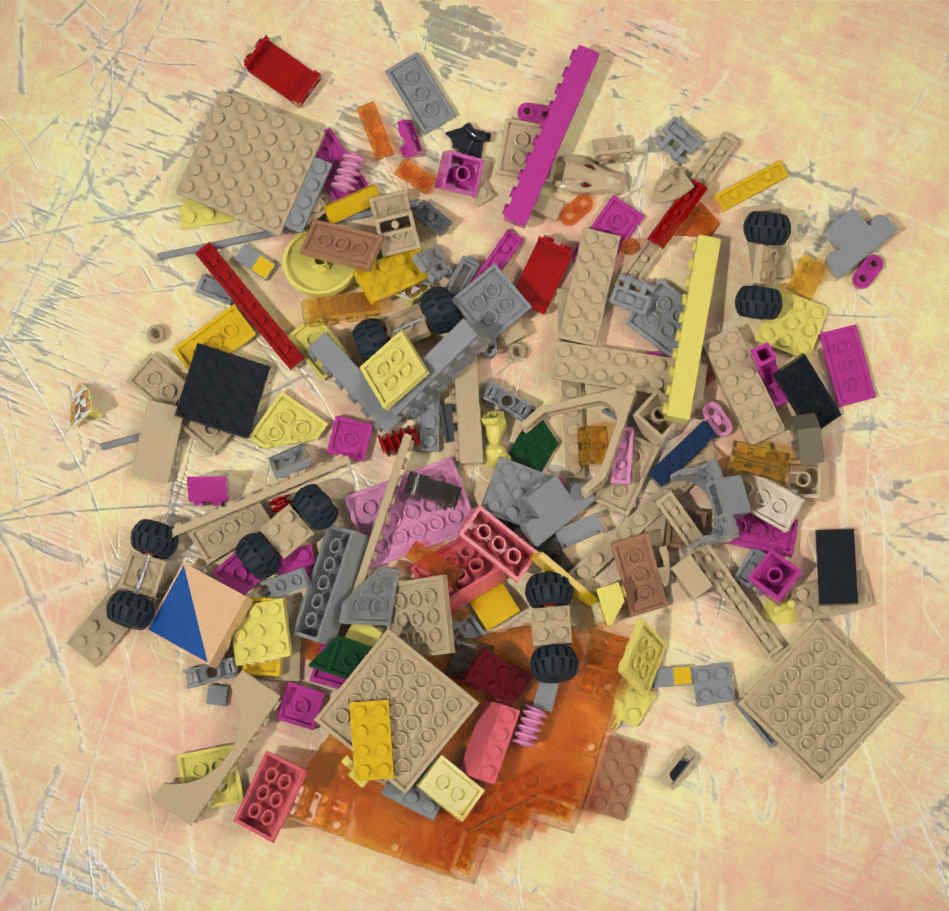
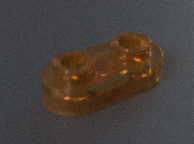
M587 194L578 195L561 211L560 221L562 224L571 227L578 223L591 211L593 207L592 198ZM582 200H585L587 202V205L582 206L580 202ZM567 213H572V214H573V218H572V219H568V218L566 217V214H567Z

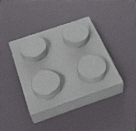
M303 443L268 457L276 479L285 478L290 473L304 470L312 464Z
M730 662L691 668L696 706L735 701Z

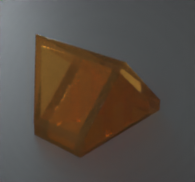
M699 201L674 236L698 237L700 234L711 237L719 227L720 222Z

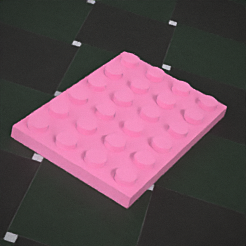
M452 456L400 476L402 480L399 488L395 487L393 495H396L393 507H388L387 513L390 516L387 525H382L381 532H384L381 543L376 544L375 550L378 552L375 561L370 562V569L458 537L460 526L472 509ZM388 481L344 497L357 532L370 537Z

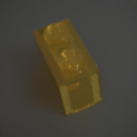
M607 426L577 428L579 466H602L608 449Z

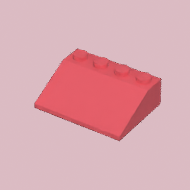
M457 537L409 567L416 579L447 575L451 613L507 579L503 571L460 537Z
M266 750L233 822L275 843L308 771L290 760Z

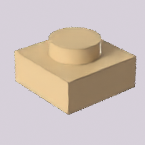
M485 181L479 183L477 196L472 197L477 207H480L493 199L494 195Z

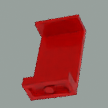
M265 35L263 39L260 38L255 44L256 49L253 53H249L243 61L245 63L244 68L288 101L301 108L321 81L322 76L318 71L314 70L313 72L276 46Z
M547 235L538 237V241L516 285V289L532 306L531 309L542 315H545L574 252L570 251L572 247L561 243L559 246L553 243L555 239Z

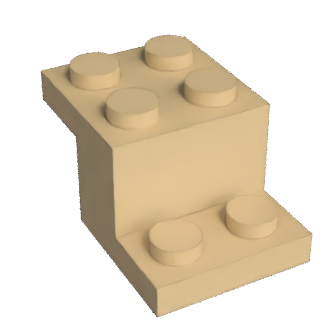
M406 189L369 198L377 234L384 238L381 247L383 257L421 248Z

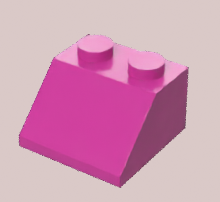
M451 150L443 151L434 188L450 193L476 197L485 160Z
M187 476L188 501L193 503V506H205V503H213L212 506H224V503L229 501V480L227 477Z
M770 549L750 574L748 580L766 598L780 606L802 578V570L773 549Z

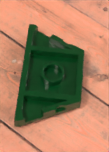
M542 420L528 433L521 430L508 454L511 457V461L542 472L558 442Z
M337 635L308 666L348 679L373 646Z

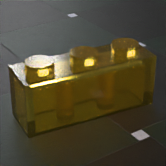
M734 440L729 453L727 469L784 482L790 453Z

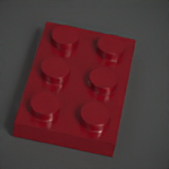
M483 647L462 680L498 702L512 708L532 676Z

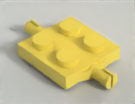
M621 676L603 706L615 717L609 727L616 731L622 721L637 728L656 694L650 691L648 696L640 695Z

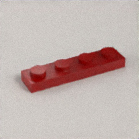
M694 179L690 180L695 187L675 200L647 238L650 243L662 249L665 248L708 190L704 184Z

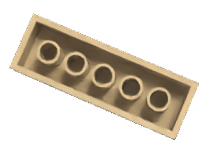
M737 326L703 341L702 351L748 448L783 433L785 427Z

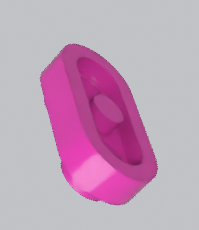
M523 103L518 108V118L521 121L541 124L542 114H549V111H547L548 106ZM529 109L531 113L526 115L523 111Z
M870 255L860 265L852 276V284L855 288L860 290L866 289L883 268V261L879 256ZM871 261H875L877 263V267H872L870 264ZM864 276L865 282H861L859 277Z

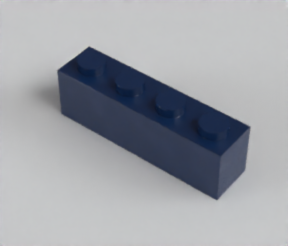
M703 420L647 476L660 489L670 480V475L680 470L716 436V433Z

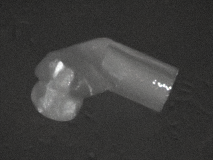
M175 577L159 588L156 596L159 603L163 600Z

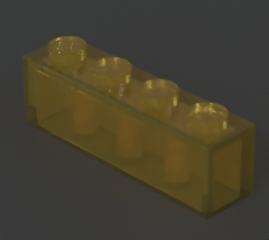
M364 292L308 298L301 301L304 325H309V327L321 326V323L327 322L328 325H336L340 323L339 321L347 320V323L357 322L360 318H377L382 313L380 302L371 305Z

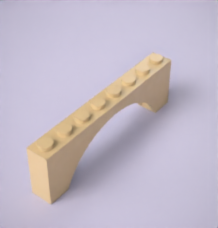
M241 670L231 685L238 702L240 720L236 741L226 759L211 773L197 780L184 783L164 782L152 799L190 826L193 823L198 824L204 815L201 813L205 806L209 808L215 799L212 797L216 790L220 792L226 783L223 780L227 774L232 775L237 767L234 763L238 758L243 759L248 751L245 747L249 742L254 743L259 735L257 732L259 727H265L270 719L268 716L272 709L276 711L282 702L279 700L281 695L244 670Z

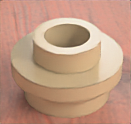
M152 325L147 331V337L150 342L159 344L165 340L166 331L161 325ZM156 331L160 332V336L158 338H155L153 336L154 332Z
M522 343L510 345L508 356L512 361L520 362L525 359L527 349ZM519 349L521 354L516 356L514 350Z

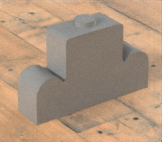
M854 208L844 216L839 214L831 221L833 225L823 234L835 249L825 258L826 269L838 281L898 230L885 215L874 216L868 224Z
M550 474L531 484V488L521 496V499L533 517L524 518L520 524L522 533L531 545L538 547L596 500L593 494L587 499L582 496L580 490L585 484L571 481L564 487L557 476Z

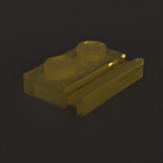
M802 254L786 289L811 301L827 265Z

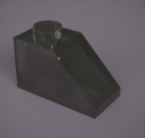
M551 537L538 547L533 546L536 551L544 552L567 573L574 568V565L561 547Z

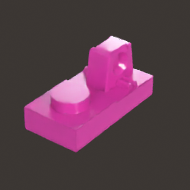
M403 119L397 122L399 134L405 140V144L400 147L403 158L424 156L425 153L413 121Z

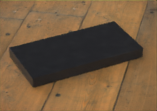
M801 353L772 374L796 415L815 413L820 429H823L842 415L804 353Z
M854 529L815 530L819 606L858 605Z

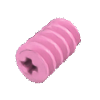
M345 151L347 154L342 156L345 161L340 162L339 165L342 168L337 169L339 175L334 176L336 182L331 183V186L336 190L349 194V190L355 191L351 184H358L354 177L361 176L357 169H364L360 162L366 163V160L356 153Z
M526 705L529 710L522 711L526 717H520L524 724H517L516 726L521 731L514 732L518 739H511V741L529 748L535 747L531 740L538 739V736L534 733L541 732L537 725H544L540 718H547V715L539 709Z

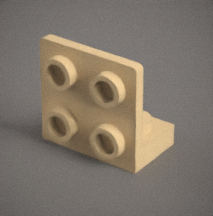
M630 135L592 139L594 163H599V165L610 164V161L626 163L629 162V159L633 158L634 148H631Z

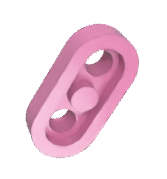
M716 402L706 403L702 408L703 418L718 437L728 436L732 431L731 421L719 404ZM713 409L715 414L709 415L708 410ZM723 424L726 427L725 431H720L719 425Z

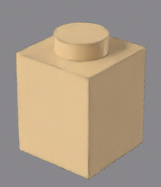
M516 320L497 336V339L501 345L504 344L507 348L525 338L527 334L520 321Z

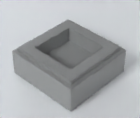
M209 685L206 704L226 706L228 687Z

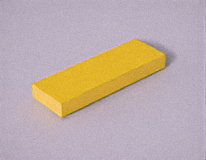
M373 183L323 206L328 222L334 224L371 207L369 198L379 196L376 185Z

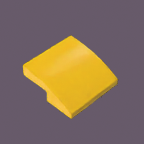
M502 582L469 602L487 631L520 612Z

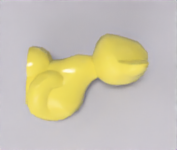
M489 411L481 417V423L485 428V435L489 442L483 448L482 466L489 465L495 467L499 456L511 460V457L507 453L506 448L499 444L507 428L504 412Z

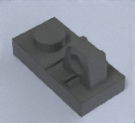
M425 200L412 213L417 220L439 237L443 234L445 235L453 223Z

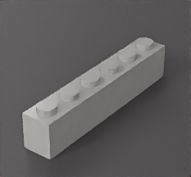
M326 332L308 347V355L315 362L317 360L320 361L323 365L321 369L328 376L332 374L336 379L334 383L341 390L344 388L349 393L347 397L352 403L355 404L357 402L362 407L360 411L366 418L370 416L375 421L373 425L379 432L384 431L387 433L403 418L395 415L391 409L388 411L383 409L361 370Z

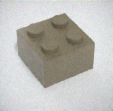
M815 413L792 416V423H789V428L793 437L791 444L795 459H799L801 466L824 462L821 429Z

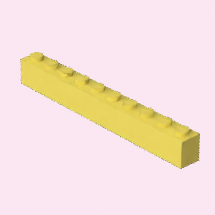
M699 234L691 244L693 257L689 258L687 269H690V274L686 276L684 283L687 291L686 294L683 293L681 305H684L683 312L680 311L678 323H681L680 330L677 329L675 334L677 347H674L671 359H674L673 366H670L668 377H671V380L665 389V395L668 397L667 402H664L662 406V414H664V420L686 425L690 419L721 243L719 238Z

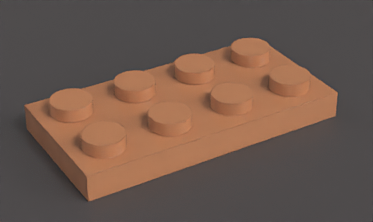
M314 219L299 252L303 256L371 272L384 238L381 235Z
M645 532L611 542L610 545L620 581L626 592L625 599L630 616L633 617L667 607V600L648 533Z
M613 735L609 736L587 807L588 810L625 821L647 746Z

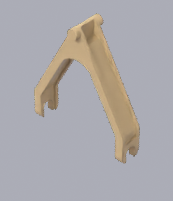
M629 384L626 387L542 405L520 424L521 429L528 433L546 417L596 406H604L614 412L617 417V423L600 472L580 490L585 499L605 484L609 477L637 398L636 387L633 384Z

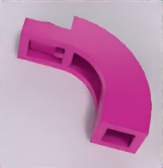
M769 342L752 349L750 352L751 358L775 409L788 403L772 376L778 368L776 364L777 357Z

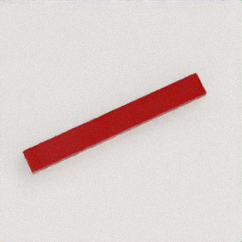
M210 241L195 253L196 256L290 371L304 361L305 357Z

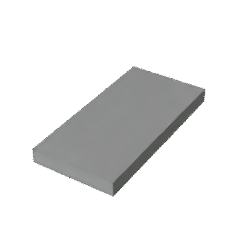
M418 52L385 70L386 75L424 136L456 117V114Z

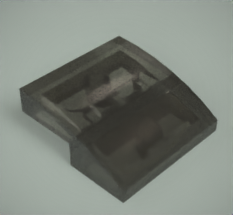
M457 635L454 643L455 653L450 654L445 675L462 680L482 648L484 647L494 652V646Z

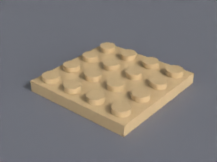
M447 575L397 582L391 624L386 625V627L423 657L455 653Z

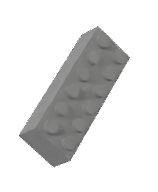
M463 318L422 359L430 374L390 409L397 416L410 420L417 418L426 406L434 402L435 397L448 388V384L453 379L458 378L462 374L461 371L466 366L471 365L475 361V357L479 353L487 350L492 342L491 338L479 324Z
M331 525L326 529L310 578L311 585L307 587L292 632L293 635L324 645H328L338 635L341 626L339 619L342 603L352 593L370 538L369 536L335 525Z

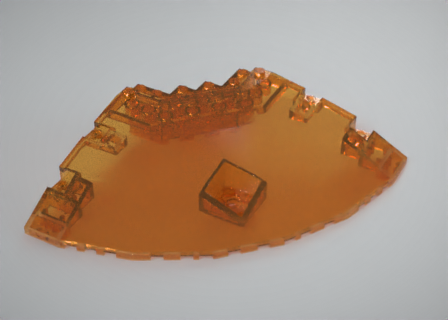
M532 626L507 629L505 632L485 634L474 639L468 638L465 641L454 643L455 653L424 657L480 702L438 753V755L444 756L456 767H461L484 700L502 704L462 680L483 647L531 674V680L512 708L521 711L520 717H526L522 712L523 710H529L526 705L533 707L539 681L535 679L530 668L531 656L537 649L533 647ZM571 627L573 645L568 646L574 649L579 660L578 671L575 677L569 681L559 683L552 712L541 710L547 715V718H540L544 725H537L541 732H535L534 734L538 736V739L531 740L535 747L528 748L513 741L510 742L495 786L470 778L485 791L463 822L458 821L443 807H440L434 820L431 821L381 795L385 785L375 780H369L363 788L348 776L351 770L341 762L346 755L353 760V751L332 734H329L324 743L322 742L316 755L308 762V766L305 769L308 772L287 818L322 832L342 837L345 841L400 859L414 866L472 884H476L487 848L506 853L512 835L531 841L537 823L574 834L588 796L598 756L614 708V697L622 677L618 672L619 662L623 658L626 644L630 639L596 628L576 629V627ZM609 684L611 685V689L605 690L604 686ZM519 717L517 724H524ZM516 727L514 732H520L521 730ZM513 734L512 739H518V738ZM590 744L595 746L593 750L588 749ZM339 822L340 827L335 829L334 824ZM397 844L398 849L393 851L392 846Z

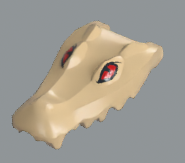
M570 155L559 157V162L566 163L562 181L554 180L553 187L577 195L604 193L620 195L624 191L626 185L624 174L611 171L583 157Z

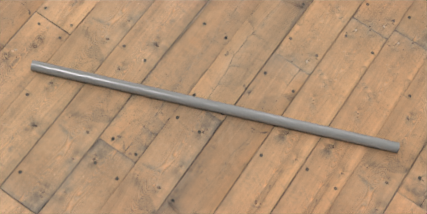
M418 199L409 201L410 208L419 206ZM363 210L334 224L372 217V210ZM324 218L319 221L328 222V219ZM285 227L282 232V235L294 233L296 231ZM262 231L210 243L217 249L277 235ZM207 243L157 253L158 260L196 253Z

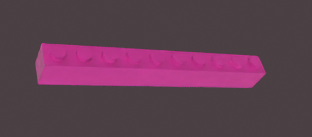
M578 45L577 49L572 50L569 57L572 60L570 66H565L562 77H564L562 84H557L554 92L557 96L554 101H550L547 108L549 114L547 118L543 117L539 126L542 129L540 135L536 134L532 142L534 149L532 153H527L524 161L527 165L518 174L517 180L520 181L517 187L513 186L509 195V197H512L510 204L506 203L502 211L504 221L525 229L600 53Z

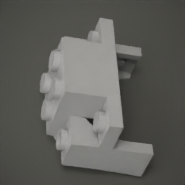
M717 459L710 460L701 466L680 469L670 475L671 481H688L697 485L706 494L713 509L714 525L710 535L698 537L699 541L689 543L691 549L727 543L740 537L735 520L751 512L750 502L747 498L741 475L723 477V472Z

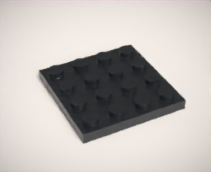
M197 343L174 416L248 440L270 366Z

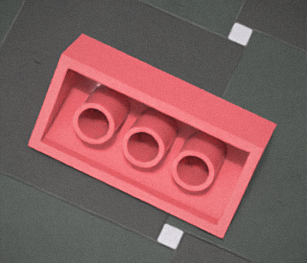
M480 505L469 512L458 532V536L516 583H519L533 561L530 559L532 554L538 552Z
M484 700L460 770L465 775L493 786L496 785L521 714L520 710Z

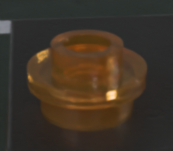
M629 238L622 242L621 250L627 255H634L640 250V244L636 239Z

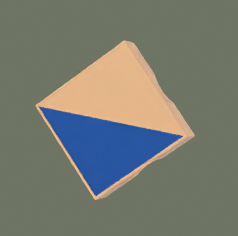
M183 562L146 631L217 669L230 645L233 634L243 622L254 600Z

